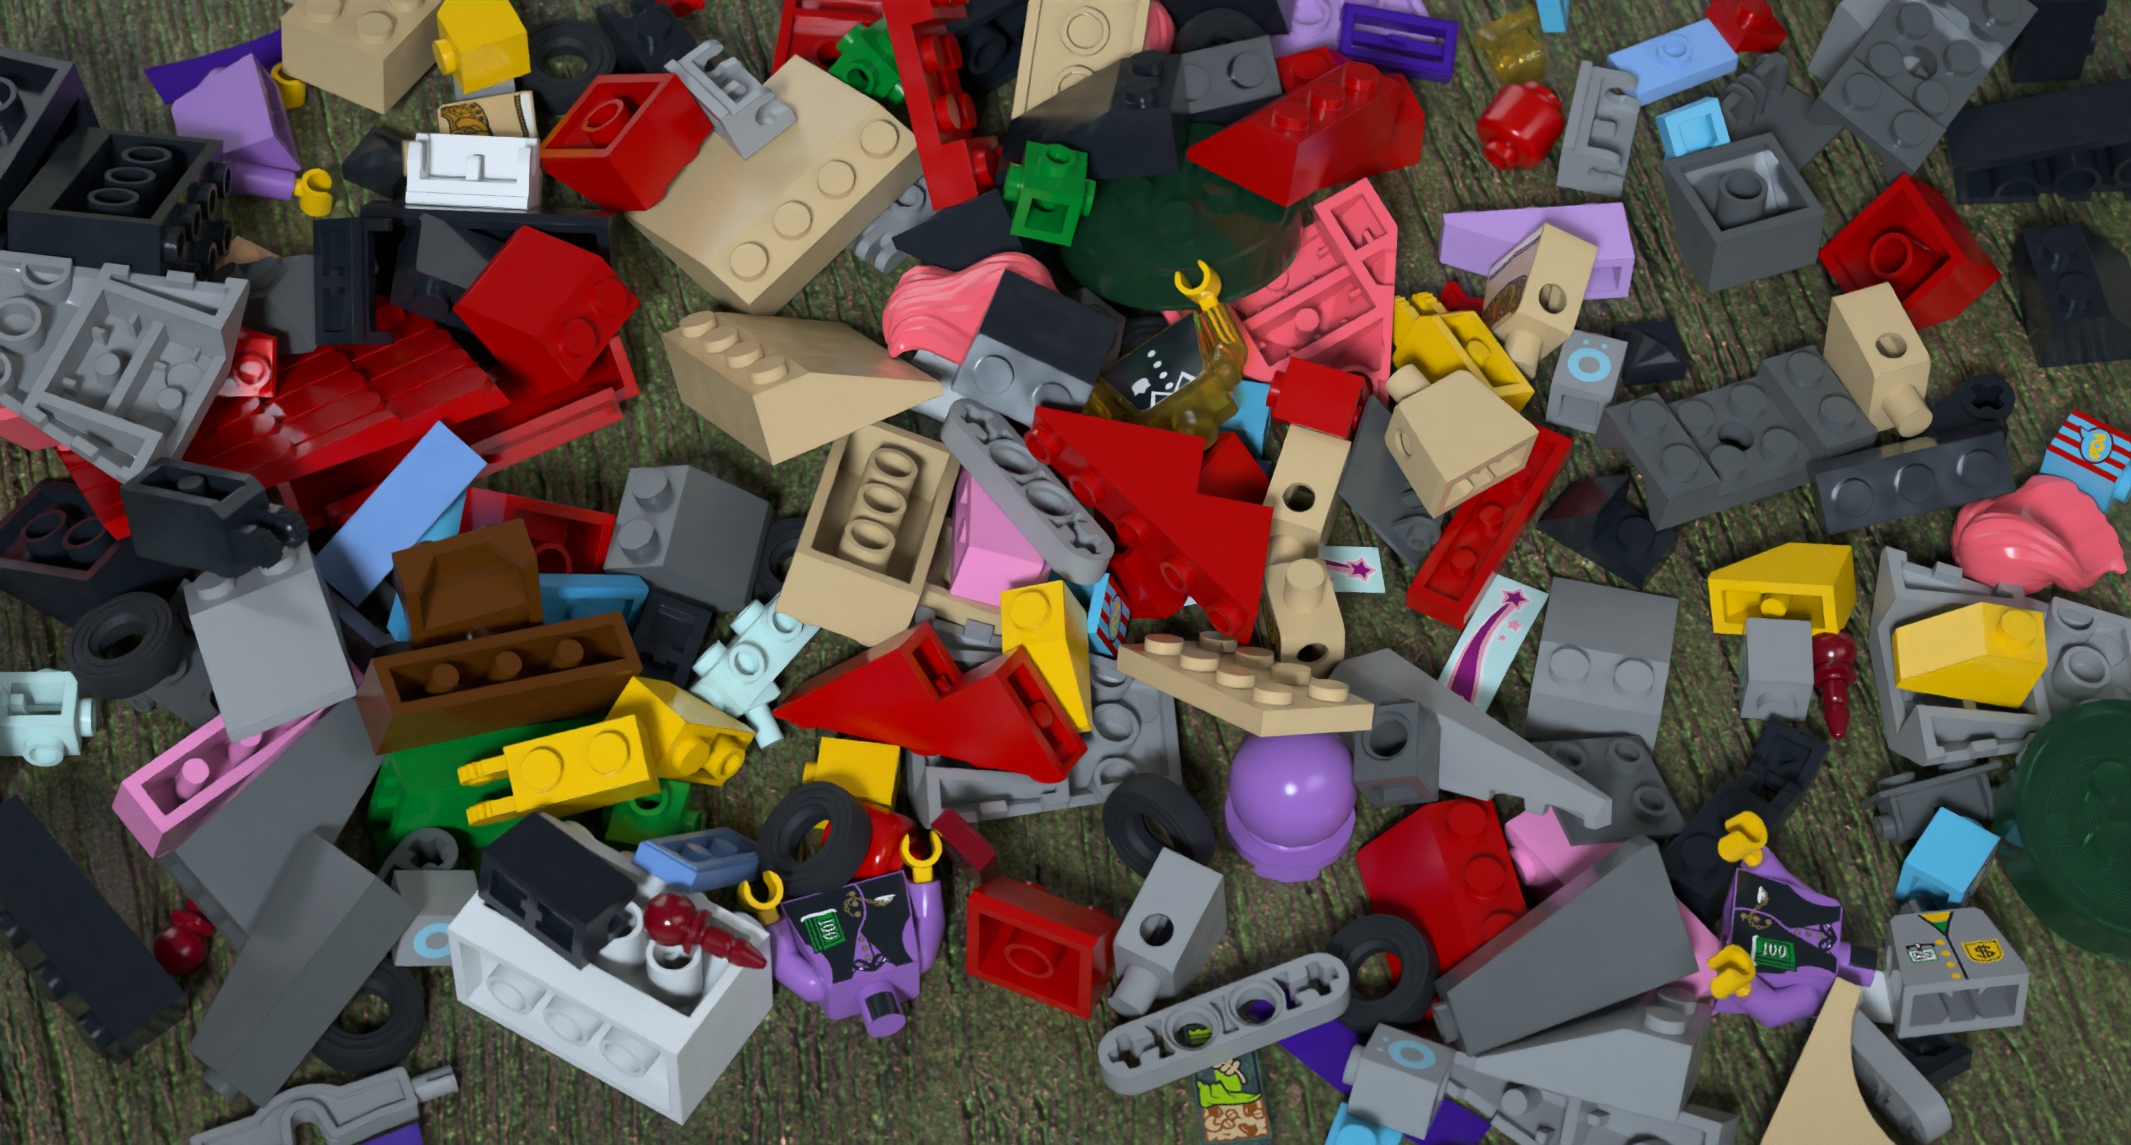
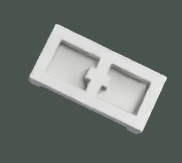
M416 133V142H410L408 149L405 204L528 210L538 206L540 138Z

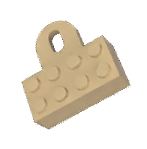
M284 0L294 5L281 17L283 73L385 115L436 62L432 42L439 39L437 12L444 0Z
M882 421L833 440L774 611L793 617L800 623L818 626L855 639L867 647H874L907 630L917 605L936 610L935 616L965 626L967 619L994 626L992 634L1002 635L1001 607L949 594L952 519L946 517L945 514L961 463L945 444Z

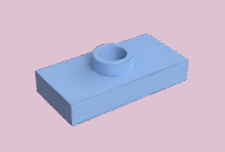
M1707 18L1608 55L1606 68L1627 72L1638 79L1636 91L1621 90L1625 95L1641 100V107L1736 71L1739 57Z

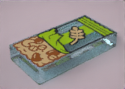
M1204 1025L1184 1027L1183 1045L1187 1048L1201 1047L1209 1041L1212 1032ZM1256 1050L1189 1075L1201 1145H1272L1273 1136Z

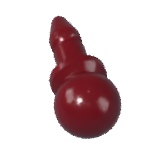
M1841 629L1838 634L1822 632L1812 636L1814 687L1822 691V702L1825 707L1823 710L1824 720L1835 740H1842L1846 734L1850 719V711L1847 706L1849 704L1847 687L1856 681V671L1852 666L1856 660L1857 647L1853 637L1844 629Z
M666 891L657 894L647 903L644 909L643 926L645 932L651 940L659 945L666 947L681 945L683 952L690 956L701 946L703 951L720 959L726 958L730 964L737 967L760 970L767 966L765 956L749 941L743 938L736 939L733 933L716 925L710 926L713 913L707 909L697 912L693 902L682 893Z
M188 898L185 905L186 912L172 909L170 914L172 924L165 927L157 935L153 945L155 959L169 975L177 977L191 975L202 967L208 953L205 938L213 935L216 929L214 925L206 921L207 917L190 898Z

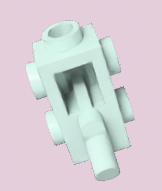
M780 592L765 606L756 598L732 621L729 626L736 634L726 646L718 640L700 656L692 666V669L698 676L685 690L735 719L744 715L750 728L756 732L754 737L761 750L784 739L768 705L781 693L774 679L821 628L800 623L793 617L774 611Z
M41 669L37 672H0V756H24L31 764L47 767L59 764L63 760L64 755H80L82 737H94L96 734L97 708L95 698L85 697L83 688L78 684L71 671Z

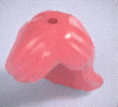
M1019 252L994 254L957 272L934 265H915L902 275L898 286L893 290L883 311L882 328L885 342L888 344L889 357L895 358L909 350H925L960 365L1005 268L1056 292H1059V290L1056 288L1048 269L1041 262Z
M2033 475L2014 493L1966 503L1959 511L1950 534L1952 559L1956 567L1963 569L1962 578L1986 584L1992 588H1995L1998 582L2019 585L2023 587L2024 595L2036 593L2053 583L2062 589L2079 592L2091 587L2107 572L2113 571L2121 575L2127 571L2123 558L2124 552L2119 544V537L2114 527L2108 522L2107 517L2099 509L2097 502L2092 496L2081 491L2076 483L2057 476Z

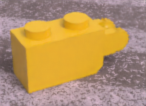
M1428 292L1412 294V298H1409V301H1406L1405 297H1400V295L1394 296L1392 342L1397 349L1391 356V361L1397 370L1405 365L1414 364L1431 385L1457 370L1469 371L1520 414L1535 391L1475 311L1447 312L1441 302H1437V297H1434L1433 293L1428 294Z
M635 714L503 747L504 755L466 764L457 769L460 785L481 786L492 781L510 778L513 796L483 801L466 809L469 826L472 827L485 826L518 817L525 818L533 811H536L538 814L544 811L555 818H560L661 792L647 728Z

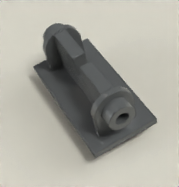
M1976 759L1945 763L1937 767L1939 777L1917 782L1915 772L1895 775L1878 781L1877 787L1879 792L1859 803L1862 810L1878 806L1880 815L1873 818L1875 834L1880 842L1890 840L1893 845L1920 838L1935 816L1934 809L1941 806L1961 817H1968L1977 822L1991 821L1995 819L1996 812L2005 809V799L2002 790L1998 785L1990 787L1987 775L2002 767L2001 761L1981 766L1977 765Z

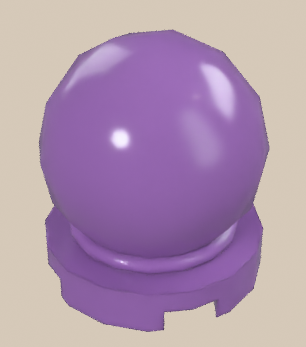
M1335 732L1259 737L1250 733L1244 737L1233 756L1227 775L1229 794L1224 807L1223 827L1226 844L1232 851L1235 847L1241 857L1254 864V873L1260 877L1285 883L1309 881L1319 877L1320 869L1334 863L1340 855L1343 859L1348 854L1354 834L1356 821L1354 806L1359 791L1358 787L1353 783L1354 759L1349 745Z

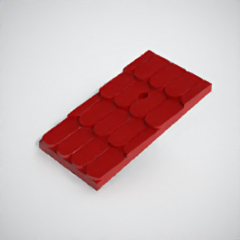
M410 311L404 314L406 319L404 322L385 331L395 332L394 345L317 346L313 352L287 355L277 360L276 396L274 397L216 396L181 461L251 474L265 489L427 434L438 421L448 427L511 405V402L438 321L420 317ZM54 446V450L102 525L116 541L131 536L119 487L123 484L72 450L60 451L57 446Z

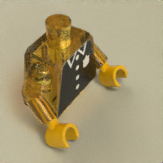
M1197 260L1204 272L1203 282L1197 288L1192 289L1188 279L1180 271L1176 272L1174 278L1178 290L1191 301L1199 304L1203 312L1199 315L1194 309L1102 370L1097 378L1099 382L1095 384L1083 409L1086 415L1205 437L1204 450L1210 448L1216 442L1219 433L1217 427L1235 416L1240 409L1235 388L1241 383L1248 358V346L1226 302L1219 303L1217 296L1221 290V280L1218 274L1206 263Z

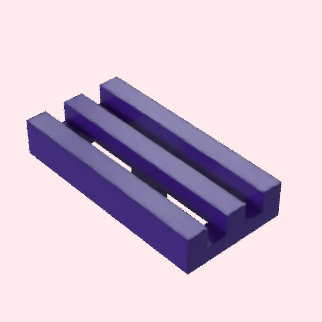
M1347 2L1343 3L1339 15L1340 27L1337 31L1336 42H1338L1336 52L1356 62L1373 65L1379 72L1403 73L1405 77L1445 84L1449 83L1453 74L1458 22ZM1356 23L1443 39V45L1410 40L1409 37L1382 35L1354 30L1353 25ZM1351 45H1356V46H1361V47H1367V48H1373V49L1384 50V51L1395 52V53H1401V54L1412 55V56H1417V57L1429 58V59H1434V60H1440L1441 63H1440V62H1435V61L1424 60V59H1418V58L1407 57V56H1401V55H1396V54H1390V53H1384V52H1379V51H1373V50H1368V49L1356 48V47H1351Z

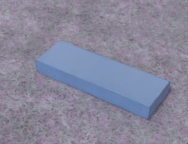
M438 421L316 555L315 559L324 579L358 608L393 570L391 553L415 545L488 463L442 422Z
M729 827L641 841L631 862L686 894L739 885L744 880L748 883L764 880L758 866L760 862L758 860L760 856L757 855L758 843Z

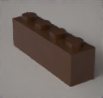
M620 610L372 658L355 695V700L374 753L377 756L612 708L632 676H639L643 666Z

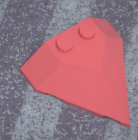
M1367 177L1313 206V224L1219 275L1221 290L1217 299L1221 305L1220 309L1237 341L1235 345L1223 350L1200 305L1182 294L1175 284L1153 295L1154 302L1170 327L1193 312L1202 359L1250 381L1270 385L1276 370L1286 372L1290 358L1293 356L1364 377L1370 396L1374 395L1388 410L1389 393L1385 390V385L1390 378L1398 226ZM1202 269L1186 277L1192 289L1197 288L1203 282L1204 272Z

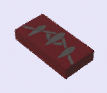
M947 807L931 823L932 830L940 837L942 852L978 887L1000 875L996 850L953 808L950 810Z

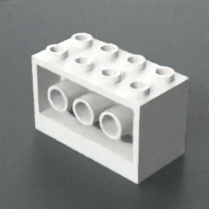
M541 811V816L637 884L636 897L622 911L616 913L626 919L628 924L617 938L590 959V964L580 971L478 897L477 890L447 927L457 1000L683 1125L773 1006L770 933L766 932L762 925L751 916L742 912H735L733 914L709 901L702 892L686 894L632 864L634 853L629 851L618 852L596 840L582 825L569 820L562 822ZM666 891L682 893L693 902L697 912L707 909L713 913L710 926L716 925L733 933L736 939L743 938L749 941L765 956L767 966L760 970L737 967L730 964L726 958L720 959L703 951L701 946L690 956L683 952L681 945L675 947L659 945L651 940L645 932L643 926L644 909L647 903L657 894Z

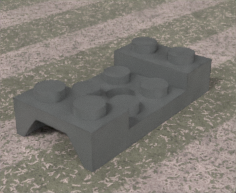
M1892 0L1802 117L1811 124L1844 126L1881 155L1889 185L1903 173L1912 176L1946 132L1945 129L1994 64L2008 50L2038 8L2028 0ZM1913 56L1920 59L1926 65L1929 77L1927 79H1919L1911 75L1905 67L1904 57Z
M1810 345L1761 360L1756 377L1665 404L1656 392L1604 408L1594 443L1599 450L1616 446L1622 448L1645 481L1650 523L1656 531H1660L1810 483L1806 464L1872 449L1878 431L1814 345ZM1719 440H1735L1741 443L1746 450L1741 451L1736 447L1723 445Z

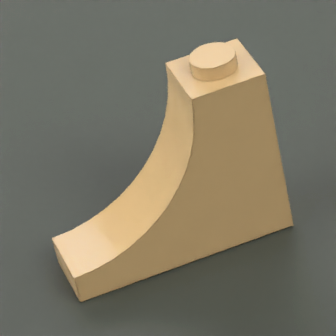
M1836 977L1760 1145H1896L1888 1138L1870 1114L1854 1076L1851 1046L1856 1017L1863 1002L1862 987Z

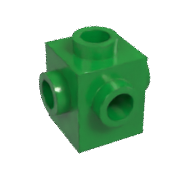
M885 16L869 28H866L861 22L858 23L836 45L835 48L842 55L827 73L878 102L881 106L889 101L896 108L905 100Z
M1027 141L1021 165L1009 164L1004 184L1003 200L1013 201L1011 235L1071 247L1079 215L1089 216L1094 199L1096 180L1086 178L1088 153L1071 150L1058 144L1046 145Z
M658 777L660 793L604 806L601 832L606 834L605 845L618 852L629 851L635 854L641 841L701 831L702 813L693 810L690 783Z

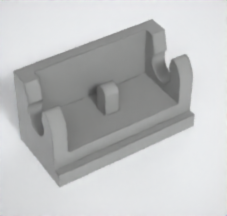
M708 40L700 44L678 62L672 59L664 67L668 73H676L713 124V131L742 159L746 160L798 120L792 110L786 104L783 105L775 97V93L772 90L764 87L735 57L719 63L713 71L705 72L706 62L711 57L717 56L724 48L718 40Z
M1581 61L1563 140L1556 186L1621 198L1641 100L1627 95L1613 94L1609 89L1621 88L1625 91H1636L1638 79L1635 76L1623 71L1593 66L1592 61Z

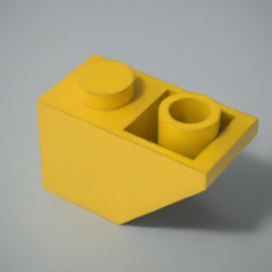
M632 676L603 721L633 714L638 717L647 728L659 778L721 787L727 779L740 769L745 759V750L756 735V732L746 724L672 683Z

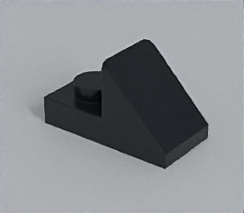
M1621 474L1571 482L1537 521L1536 529L1636 588L1643 590L1676 551L1679 535L1667 528L1656 531L1650 523V518L1626 505L1631 479L1629 475Z

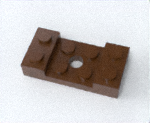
M522 518L501 524H486L475 531L437 541L419 542L410 548L391 553L397 594L405 615L410 651L544 625L537 557Z

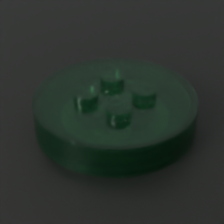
M1190 123L1179 174L1096 180L1094 199L1089 216L1079 215L1071 247L1059 244V250L1069 272L1092 292L1127 306L1159 311L1201 309L1199 304L1191 301L1178 290L1174 280L1176 272L1180 271L1186 276L1192 289L1200 286L1204 279V272L1197 260H1201L1220 277L1221 290L1217 299L1220 305L1242 299L1266 287L1282 275L1295 260L1303 241L1302 199L1285 208L1186 159L1189 147L1225 128V126Z
M2098 700L2074 706L2049 720L2016 755L2003 775L1997 791L1994 807L1995 835L2000 837L1997 846L1998 852L2013 887L2028 908L2048 928L2071 944L2089 953L2106 959L2131 963V700Z

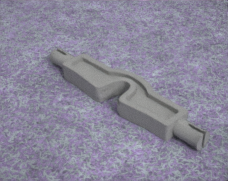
M450 1064L410 1079L404 1067H397L340 1087L330 1084L302 1085L274 1096L264 1109L260 1107L253 1116L190 1137V1145H296L294 1129L299 1124L305 1122L314 1123L318 1126L321 1135L325 1137L327 1145H353L384 1130L417 1120L420 1116L418 1104L453 1092H459L458 1085Z

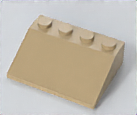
M796 54L771 76L763 86L772 90L775 93V97L792 110L798 121L746 160L742 159L720 136L712 131L699 146L700 151L697 157L691 163L682 167L668 184L664 198L657 205L647 211H626L624 213L626 220L730 313L773 317L924 174L915 136L907 127L878 102Z
M701 311L684 317L679 321L678 328L661 334L681 401L773 466L944 394L939 381L898 356L890 358L887 349L842 322Z

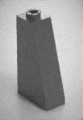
M351 697L322 709L156 858L239 955L303 840L312 830L333 845L383 762L385 754L375 755L356 701Z
M311 830L299 847L187 1049L208 1066L200 1078L232 1103L242 1092L264 1109L420 912L377 876Z
M1641 834L1627 839L1435 981L1434 984L1440 1002L1431 1005V1010L1444 1043L1447 1044L1454 1041L1455 1045L1463 1053L1471 1057L1700 972L1657 843Z

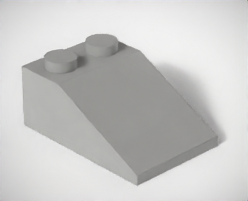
M307 540L296 549L293 547L288 549L285 546L282 549V553H284L281 556L282 560L270 569H262L259 566L238 578H224L218 576L217 573L205 571L194 582L183 586L193 630L232 744L351 698L358 691L335 602Z
M1553 576L1523 737L1545 741H1563L1640 735L1652 758L1666 689L1679 599Z
M1672 987L1659 988L1657 992L1648 990L1479 1053L1475 1059L1473 1072L1676 1124L1698 1081L1714 1007L1698 1003V997L1686 990Z

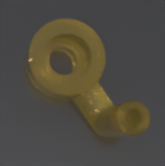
M1525 3L1485 25L1474 34L1475 46L1490 55L1491 68L1499 81L1505 85L1512 83L1522 84L1525 81L1537 83L1546 76L1547 68L1544 55L1536 40L1526 31V29L1534 26L1539 21L1535 8L1529 3Z

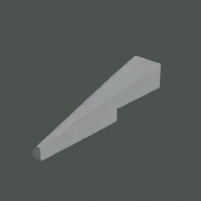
M1385 648L1340 661L1329 676L1328 680H1336L1348 684L1350 694L1373 703L1374 707L1379 706L1380 702L1391 698H1404L1421 703L1441 727L1439 789L1485 801L1492 799L1494 794L1505 793L1524 798L1526 812L1543 816L1548 812L1551 805L1584 819V826L1595 830L1611 825L1612 798L1391 649ZM1355 731L1335 732L1349 745L1354 759ZM1407 741L1395 745L1388 757L1398 754L1404 748Z
M1411 1030L1404 1031L1456 1049L1446 1093L1454 1099L1465 1100L1492 1119L1491 1125L1519 1145H1734L1740 1120L1739 1115L1687 1102L1676 1124L1473 1072L1475 1059L1478 1054L1468 1057L1455 1045L1454 1041L1445 1044L1442 1038Z

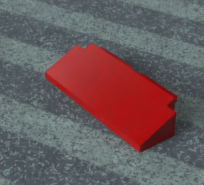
M615 334L576 384L536 399H532L501 363L483 370L511 402V405L450 425L447 428L488 463L473 480L476 481L624 419L618 403L639 395L640 391L620 336ZM426 434L265 489L267 498L272 504L285 506L286 509L291 508L294 511L297 510V513L300 515L302 514L303 519L307 520V526L310 527L308 532L327 525L335 536Z

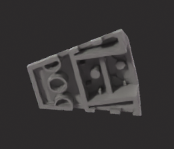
M0 250V404L122 484H125L160 457L181 460L230 372L250 291V282L247 279L226 277L225 284L196 280L195 273L168 270L166 277L131 273L130 265L104 263L101 269L74 266L71 258Z
M1885 546L1880 557L1868 644L1889 749L1921 766H1929L2131 736V619L2056 596L2052 598L2050 603L2029 598L2024 595L2023 587L2019 585L2006 584L1999 581L1996 587L1992 588L1986 584L1962 578V568L1938 561L1933 569L1906 561L1907 552ZM1979 602L2043 613L2048 666L2019 709L1896 688L1892 634L1896 628Z
M920 605L916 606L910 622V628L927 620L962 674L1003 654L1002 637L992 634L994 626L967 619L965 626L935 618L936 610ZM1089 653L1093 731L1078 733L1087 746L1088 751L1072 767L1064 781L1055 784H1043L1032 780L1028 775L1002 769H978L971 766L967 761L941 755L921 756L905 747L909 810L926 829H932L931 823L947 807L950 810L953 808L968 823L1105 803L1114 789L1123 781L1138 773L1157 774L1182 787L1183 781L1174 697L1117 671L1116 660Z

